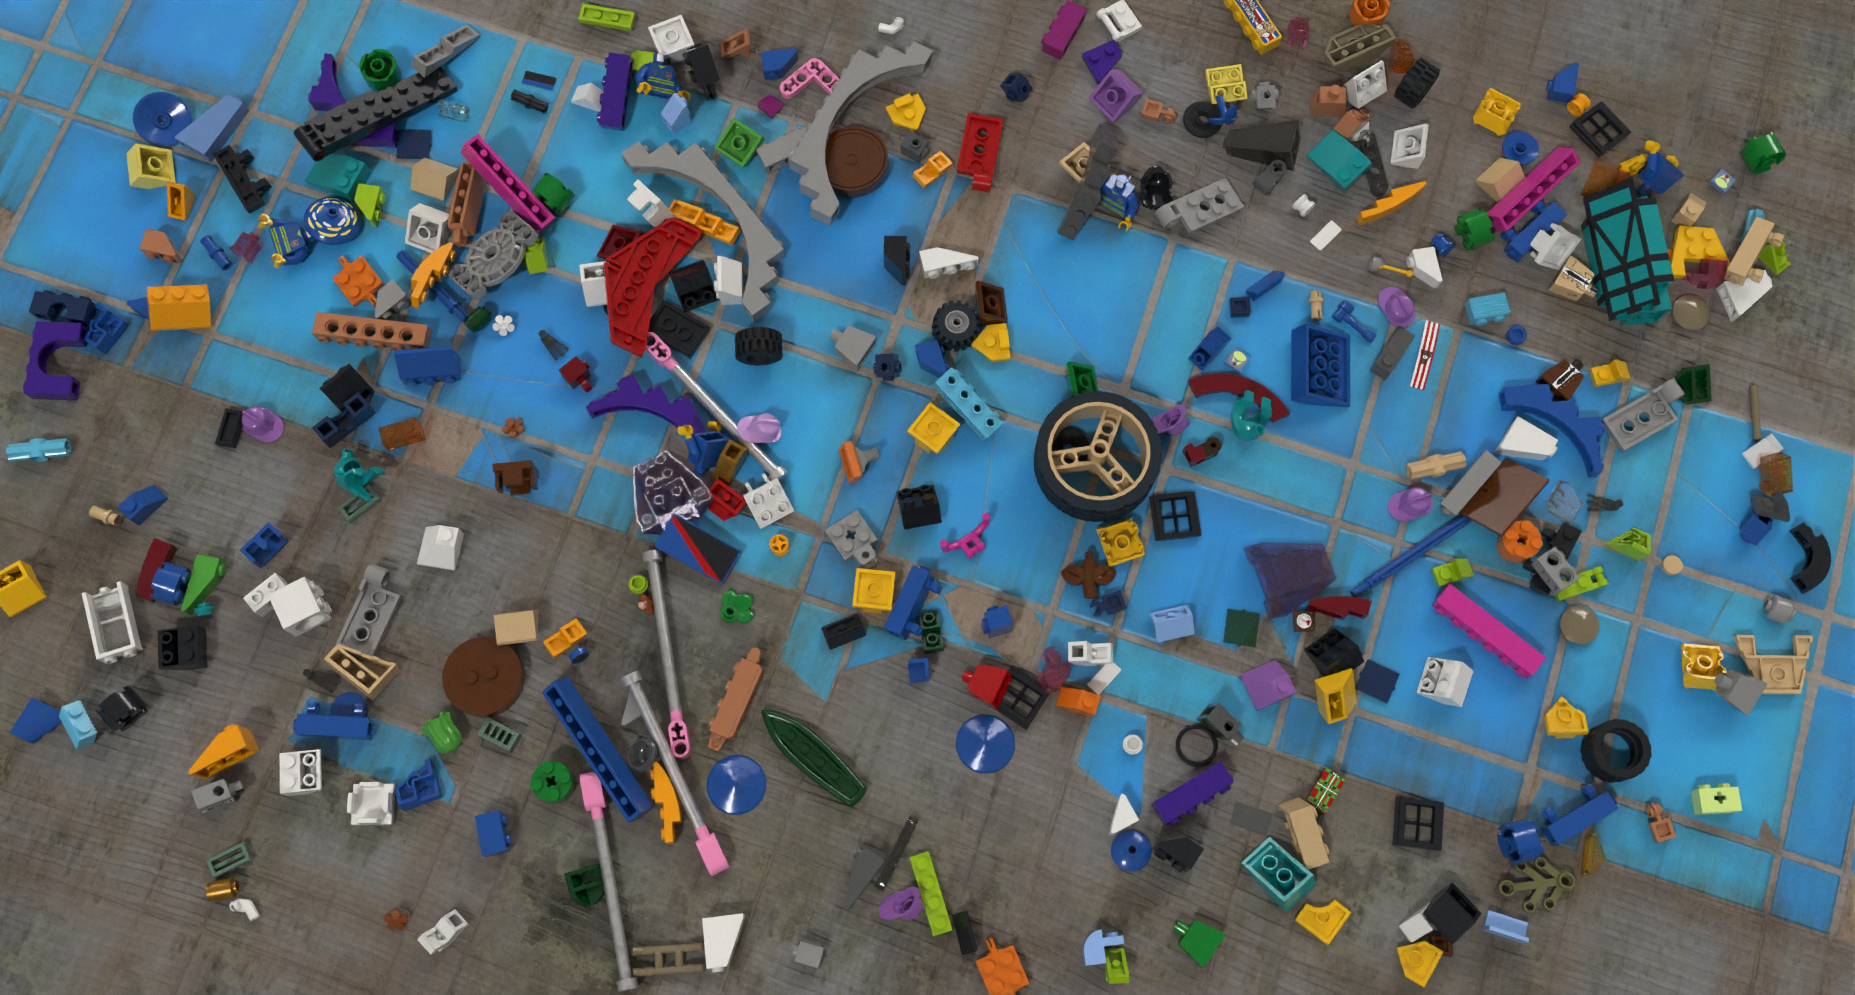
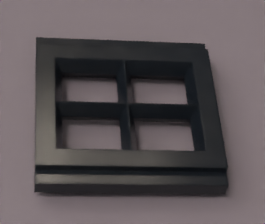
M1602 101L1569 126L1598 158L1631 134V131ZM1599 113L1607 123L1600 127L1592 116ZM1587 120L1597 128L1592 134L1582 126ZM1611 125L1619 135L1612 139L1603 129ZM1599 132L1609 141L1603 147L1594 138Z
M1195 491L1149 496L1155 541L1201 536ZM1185 499L1187 513L1177 514L1175 500ZM1171 501L1173 515L1162 516L1160 502ZM1188 517L1190 531L1179 532L1177 518ZM1173 518L1175 532L1165 533L1163 519Z
M1012 665L1008 671L1013 676V679L1023 684L1024 687L1019 695L1007 688L1006 691L1016 697V700L1011 707L1001 701L996 711L1027 730L1052 690ZM1027 688L1040 695L1035 705L1022 697ZM1020 700L1032 708L1027 717L1014 709Z
M1396 796L1392 845L1441 851L1444 803ZM1406 805L1417 806L1416 821L1405 820ZM1421 807L1432 808L1431 823L1420 822ZM1405 824L1416 825L1415 840L1404 839ZM1420 826L1431 827L1430 842L1419 841Z

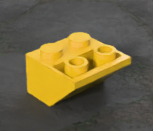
M19 560L0 571V607L9 617H13L47 598L31 565Z
M1352 668L1314 680L1318 710L1328 724L1347 719L1357 703Z

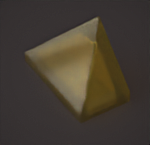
M1596 833L1585 834L1581 875L1592 874L1607 860Z

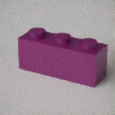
M1067 0L1064 6L1061 5L1057 13V19H1053L1050 24L1049 33H1045L1042 38V51L1061 60L1082 25L1087 9Z

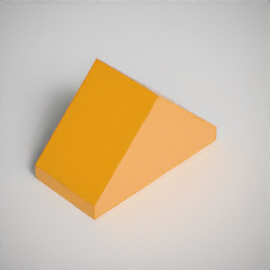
M167 182L168 217L187 220L196 196L186 185Z

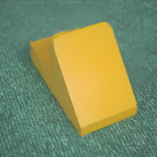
M1617 359L1608 365L1589 369L1594 388L1631 380L1626 362Z

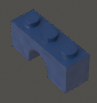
M44 290L43 292L35 291L29 312L37 319L56 321L58 313L67 309L65 316L67 320L71 323H81L84 326L90 327V321L94 319L96 314V305L91 301L92 299L85 296L76 298L70 294L62 293L57 295L54 292Z
M359 392L343 403L345 409L340 415L335 418L326 416L312 427L329 448L333 447L376 413Z

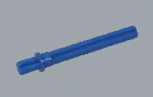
M404 250L397 253L396 258L414 274L420 265ZM435 281L433 287L429 288V290L449 309L450 314H454L461 322H464L469 313L461 306L462 304L459 301H456Z

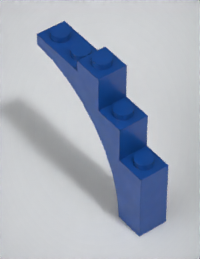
M1549 384L1504 387L1499 392L1501 411H1518L1532 414L1546 420L1565 434L1578 450L1585 464L1588 478L1596 477L1603 472L1604 464L1599 454L1600 443L1597 441L1604 435L1605 431L1604 424L1601 423V417L1578 418L1579 409L1575 405V400L1552 402L1553 391L1550 390Z

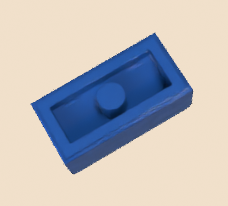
M1272 271L1245 292L1252 301H1255L1281 283L1285 273L1282 271Z

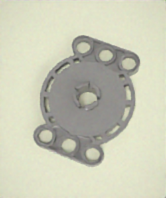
M508 211L502 215L500 227L487 231L472 244L466 254L464 264L453 266L449 271V277L473 299H480L485 295L486 287L499 284L515 272L524 258L526 246L532 245L537 241L538 233L514 212Z

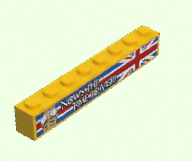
M1224 0L1225 6L1231 10L1235 21L1240 23L1244 34L1250 38L1254 49L1258 50L1260 55L1280 45L1282 36L1258 0Z

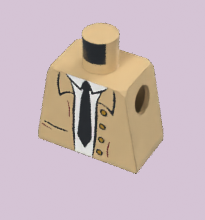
M1570 256L1561 267L1549 291L1578 301L1583 294L1593 298L1599 288L1590 284L1594 273Z

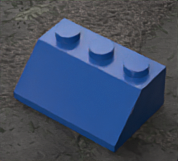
M452 346L394 351L399 378L407 386H417L421 383L427 385H434L437 382L455 383L461 380V359Z

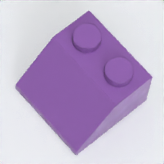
M1120 69L1110 70L1089 99L1112 122H1115L1133 108L1144 93Z

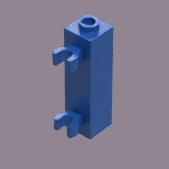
M1540 200L1530 210L1539 216L1518 236L1512 228L1507 232L1503 231L1500 236L1503 240L1509 242L1504 251L1510 259L1518 263L1533 249L1530 243L1540 230H1544L1549 234L1553 230L1550 225L1552 223L1558 225L1567 216V213L1555 202L1546 208Z
M922 565L920 568L912 566L884 625V629L889 634L907 640L909 633L921 636L923 629L915 624V620L929 591L940 595L943 587L939 586V583L934 582L935 577L929 568Z
M308 701L307 714H297V718L293 722L294 734L301 737L372 740L374 720L365 718L367 706H364V704H355V717L318 715L320 703L316 701Z
M1592 783L1587 784L1580 789L1588 798V801L1560 818L1557 817L1552 807L1543 810L1541 814L1549 824L1541 828L1552 846L1559 845L1619 809L1615 798L1607 791L1597 794Z

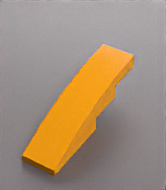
M1426 181L1390 190L1386 198L1376 200L1371 209L1360 212L1357 217L1358 225L1378 220L1408 204L1423 191Z
M674 199L669 207L675 218L702 230V234L733 246L741 232L738 226L726 223L722 218L708 214L704 209Z

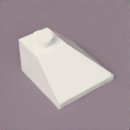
M437 525L426 527L417 564L456 571L464 533L459 528Z

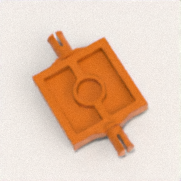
M362 255L352 263H349L345 256H341L338 262L342 265L343 269L332 278L354 307L369 300L373 307H376L377 299L374 295L385 285Z
M993 938L985 941L990 953L984 958L977 960L976 964L989 995H1016V992L1021 987L1030 983L1014 945L1004 949H997Z

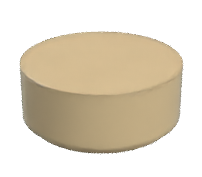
M1670 555L1662 561L1661 568L1665 574L1674 576L1681 572L1683 563L1677 556Z

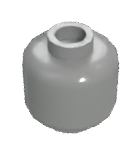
M1778 595L1767 599L1763 604L1766 618L1779 624L1790 622L1796 613L1793 602Z

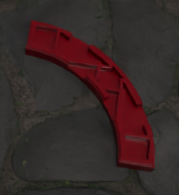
M1213 373L1197 376L1187 381L1196 398L1220 392L1244 397V391L1248 390L1254 393L1253 402L1260 409L1262 397L1271 400L1272 416L1270 421L1272 423L1290 415L1285 405L1273 392L1258 382L1243 376Z

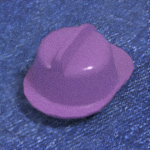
M1388 287L1380 292L1378 303L1390 323L1396 327L1409 326L1415 319V309L1412 300L1397 287Z
M1176 405L1152 418L1151 420L1155 424L1153 426L1157 428L1158 434L1166 433L1175 436L1184 431L1190 425L1189 420L1185 416L1186 407L1184 405Z
M253 406L246 411H242V428L246 433L265 443L274 442L282 436L284 424L282 419L276 414L261 406Z
M1419 487L1398 492L1389 500L1388 511L1398 521L1405 522L1419 518L1431 511L1433 506L1431 494Z
M912 886L887 896L880 904L878 911L879 916L884 920L902 918L910 921L925 909V905L920 898V890Z

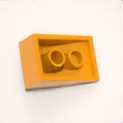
M235 724L225 727L224 731L214 738L189 769V775L205 780L260 752L251 730Z

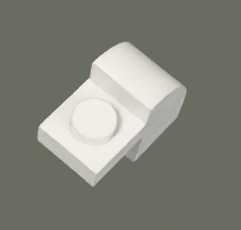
M1088 641L1068 642V662L1080 666L1113 664V644H1091Z
M453 910L444 915L435 927L421 934L417 940L430 955L436 951L441 952L463 932L468 923L456 910Z

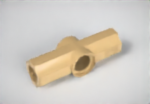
M1462 451L1443 456L1441 454L1432 455L1425 458V460L1406 464V475L1410 481L1428 476L1430 478L1439 477L1447 472L1465 468L1466 457Z

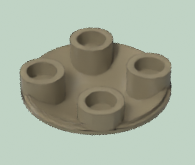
M1685 295L1678 298L1671 312V318L1690 332L1704 327L1710 317L1707 304L1701 298L1693 295Z
M1574 606L1562 613L1560 628L1566 641L1582 645L1592 642L1597 637L1599 622L1596 615L1588 608Z

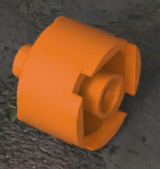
M1354 0L1349 11L1352 24L1354 26L1360 23L1381 26L1389 11L1390 2L1389 0Z
M1527 520L1515 521L1502 537L1498 535L1496 548L1500 556L1507 561L1509 560L1517 564L1526 562L1527 559L1533 557L1543 545L1539 530Z

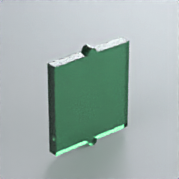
M1227 609L1223 642L1236 644L1238 647L1242 645L1255 648L1260 614L1246 612L1245 609L1242 611Z

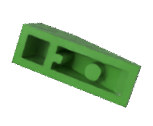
M196 555L181 607L182 612L187 615H193L194 609L198 608L197 604H202L226 574V562L220 558Z

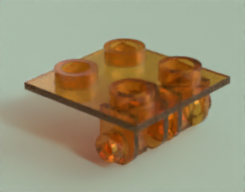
M1595 161L1580 196L1586 197L1629 180L1631 173Z

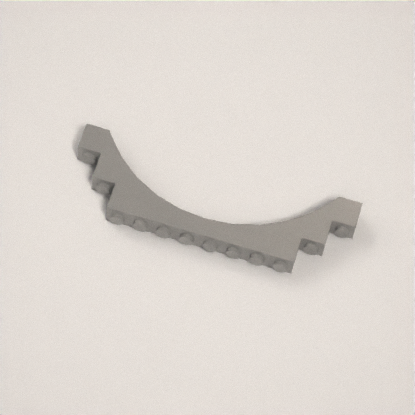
M913 42L911 47L906 48L904 54L886 45L883 51H879L877 57H873L861 50H858L856 55L851 56L848 63L849 66L847 69L844 68L842 70L839 82L834 83L831 90L832 93L830 96L827 95L825 97L822 109L817 110L814 116L815 120L813 123L808 124L805 136L800 137L796 150H792L788 157L789 169L802 175L799 180L800 193L813 199L809 206L812 218L831 226L839 213L840 203L829 182L825 164L827 142L836 120L851 102L874 86L898 77L924 74L932 60V50Z
M638 141L621 153L623 161L634 175H663L684 180L714 196L731 213L742 231L749 256L748 280L741 301L743 309L754 322L772 309V300L766 291L778 283L777 276L779 274L773 265L785 257V246L780 240H776L773 237L774 233L769 226L765 227L763 225L760 215L753 213L750 203L740 197L741 193L737 187L730 185L727 175L720 173L717 163L707 157L708 153L706 150L694 143L679 153L675 146L671 147L666 142L651 153L646 145L642 146Z

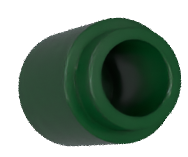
M478 306L466 317L464 324L473 333L479 332L492 320L490 317L492 313L485 306L483 308Z

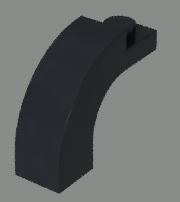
M1804 522L1790 530V533L1803 548L1806 556L1803 569L1790 578L1802 594L1818 586L1827 576L1831 566V552L1827 540L1823 534L1815 537L1812 529Z

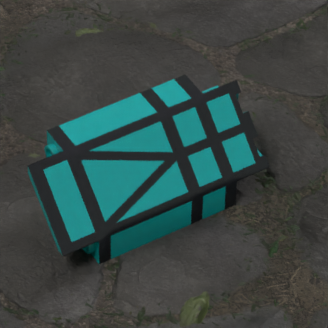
M1632 178L1583 197L1587 218L1582 223L1581 229L1589 267L1594 273L1592 278L1593 285L1599 288L1596 293L1598 307L1606 306L1609 321L1620 320L1621 326L1657 323L1672 309L1667 288L1674 282V276L1656 197L1648 198L1643 196L1637 198Z

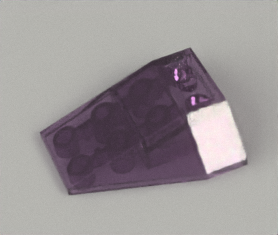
M668 451L632 467L635 518L643 534L661 535L673 513L692 523L702 517L713 501L707 485Z
M1261 542L1243 548L1249 566H1254L1266 598L1263 604L1269 620L1289 615L1336 581L1323 544Z

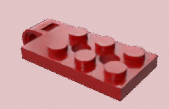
M970 113L967 115L957 174L974 176L972 190L990 193L1003 119ZM979 131H985L987 132V136L980 137L977 133ZM982 147L984 152L979 154L974 149Z

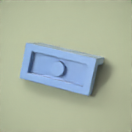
M1188 605L1150 613V620L1155 628L1157 642L1194 634L1193 615Z
M1490 910L1486 911L1482 931L1519 943L1529 942V938L1525 937L1528 927L1527 922Z

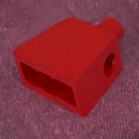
M978 665L974 673L966 670L963 673L962 681L968 683L967 690L972 696L997 710L1013 676L1007 669Z

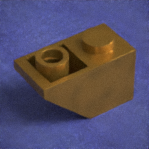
M729 439L719 456L712 478L715 480L718 478L727 486H730L748 456L747 449Z

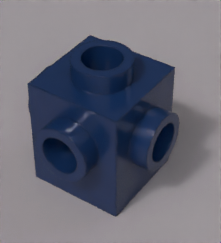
M1009 73L1000 85L1007 99L1012 102H1023L1028 98L1029 93L1033 89L1028 79L1021 73Z
M898 354L875 355L876 363L873 365V370L876 377L883 378V381H894V377H900L899 372L902 371V365Z

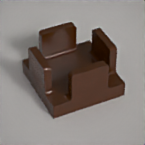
M532 460L492 464L493 472L495 473V488L499 493H503V484L504 486H510L511 495L530 494V485L533 490H538L539 470Z

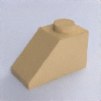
M1690 192L1671 221L1678 226H1692L1704 210L1706 202Z

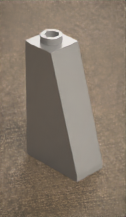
M1487 450L1484 451L1440 502L1439 505L1442 506L1440 510L1449 517L1451 514L1456 516L1502 462Z

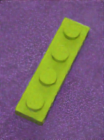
M929 851L909 857L920 895L925 905L933 937L953 931Z

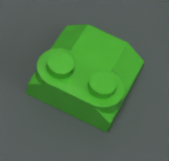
M733 118L714 149L744 168L755 154L756 149L763 144L765 138Z

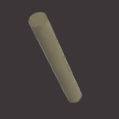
M1751 385L1749 389L1753 440L1760 441L1762 437L1758 386Z

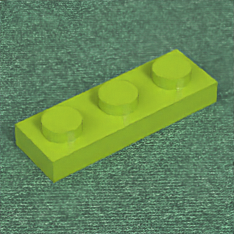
M582 3L578 20L579 23L632 32L635 12Z

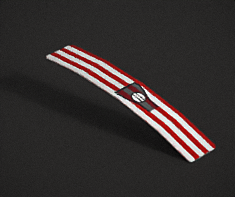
M1425 321L1420 349L1410 382L1411 387L1421 390L1425 389L1440 328L1438 323Z

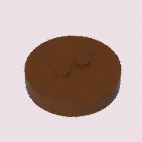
M844 127L830 133L825 151V164L829 182L835 195L857 198L868 195L880 187L889 171V157L884 141L875 132L863 127Z
M491 637L473 638L460 644L448 657L442 674L443 688L450 702L462 712L482 718L492 717L509 709L519 698L525 681L523 663L518 654L507 644L497 645L496 638Z

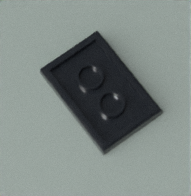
M663 300L650 319L648 332L655 333L667 346L691 359L710 332L711 327Z

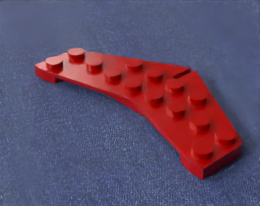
M669 218L605 259L603 267L609 334L613 345L642 358L647 346L655 286L698 242L702 230L677 218Z

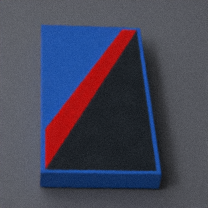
M673 513L654 546L721 585L741 553L737 548Z

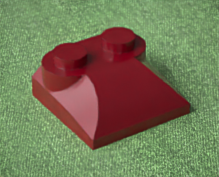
M612 225L597 257L606 259L644 235V233L640 230Z

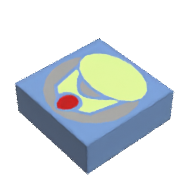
M1721 169L1709 184L1723 195L1736 179Z
M1234 348L1224 364L1240 374L1250 357Z

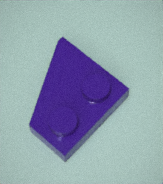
M1115 40L1082 53V58L1097 85L1101 83L1105 75L1122 58V53Z

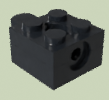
M703 41L685 47V53L682 56L685 64L691 68L688 71L691 81L702 87L707 101L711 99L706 85H709L713 98H717L713 82L719 81L720 78L708 44Z

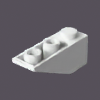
M938 247L919 251V260L924 279H934L946 273L951 275L964 269L972 270L978 266V256Z

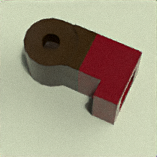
M1211 437L1205 443L1196 447L1192 443L1186 445L1182 452L1190 467H1193L1215 457L1220 451L1222 444L1218 438Z

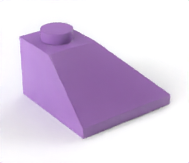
M1277 660L1240 674L1256 711L1289 698L1296 693L1288 673Z

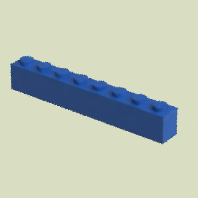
M569 677L553 681L542 691V694L626 821L630 823L641 819L654 808V805Z

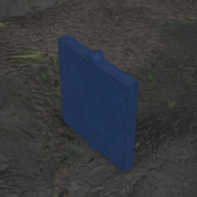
M399 130L398 142H396L397 159H429L430 147H432L431 130Z
M1367 660L1363 671L1359 673L1360 678L1355 689L1387 704L1392 691L1396 689L1394 686L1400 674L1371 660Z

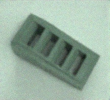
M489 717L486 718L477 734L511 753L522 737L521 734ZM489 724H493L488 735L484 734ZM496 727H498V732L496 733L495 737L492 738V734L494 733ZM503 730L506 731L501 741H497ZM509 734H511L512 736L510 740L508 741L507 745H505L504 742L506 741Z

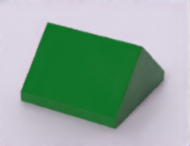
M1067 362L1065 375L1070 397L1088 391H1098L1094 366Z

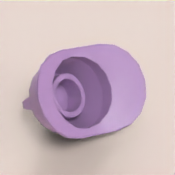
M763 413L759 416H747L737 424L738 435L746 442L774 443L781 437L780 421L772 414Z

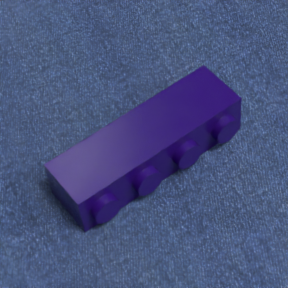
M609 52V56L605 59V68L607 69L606 76L604 75L602 79L604 90L603 94L601 93L600 95L601 111L597 114V122L602 128L624 131L634 59L631 55Z
M1220 761L1151 805L1163 825L1167 823L1173 825L1181 820L1179 816L1186 812L1189 815L1198 809L1196 805L1201 802L1206 805L1214 800L1213 795L1217 792H1220L1222 795L1230 790V784L1234 781Z

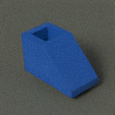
M1216 327L1207 334L1188 359L1200 370H1204L1222 352L1232 338L1221 328Z
M937 339L915 345V352L921 369L938 378L949 369L948 362H944L942 357L945 355L943 346L938 344Z

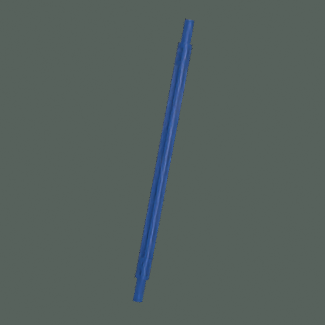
M1460 515L1364 580L1365 582L1350 591L1351 595L1357 597L1367 589L1374 588L1471 523L1472 520Z

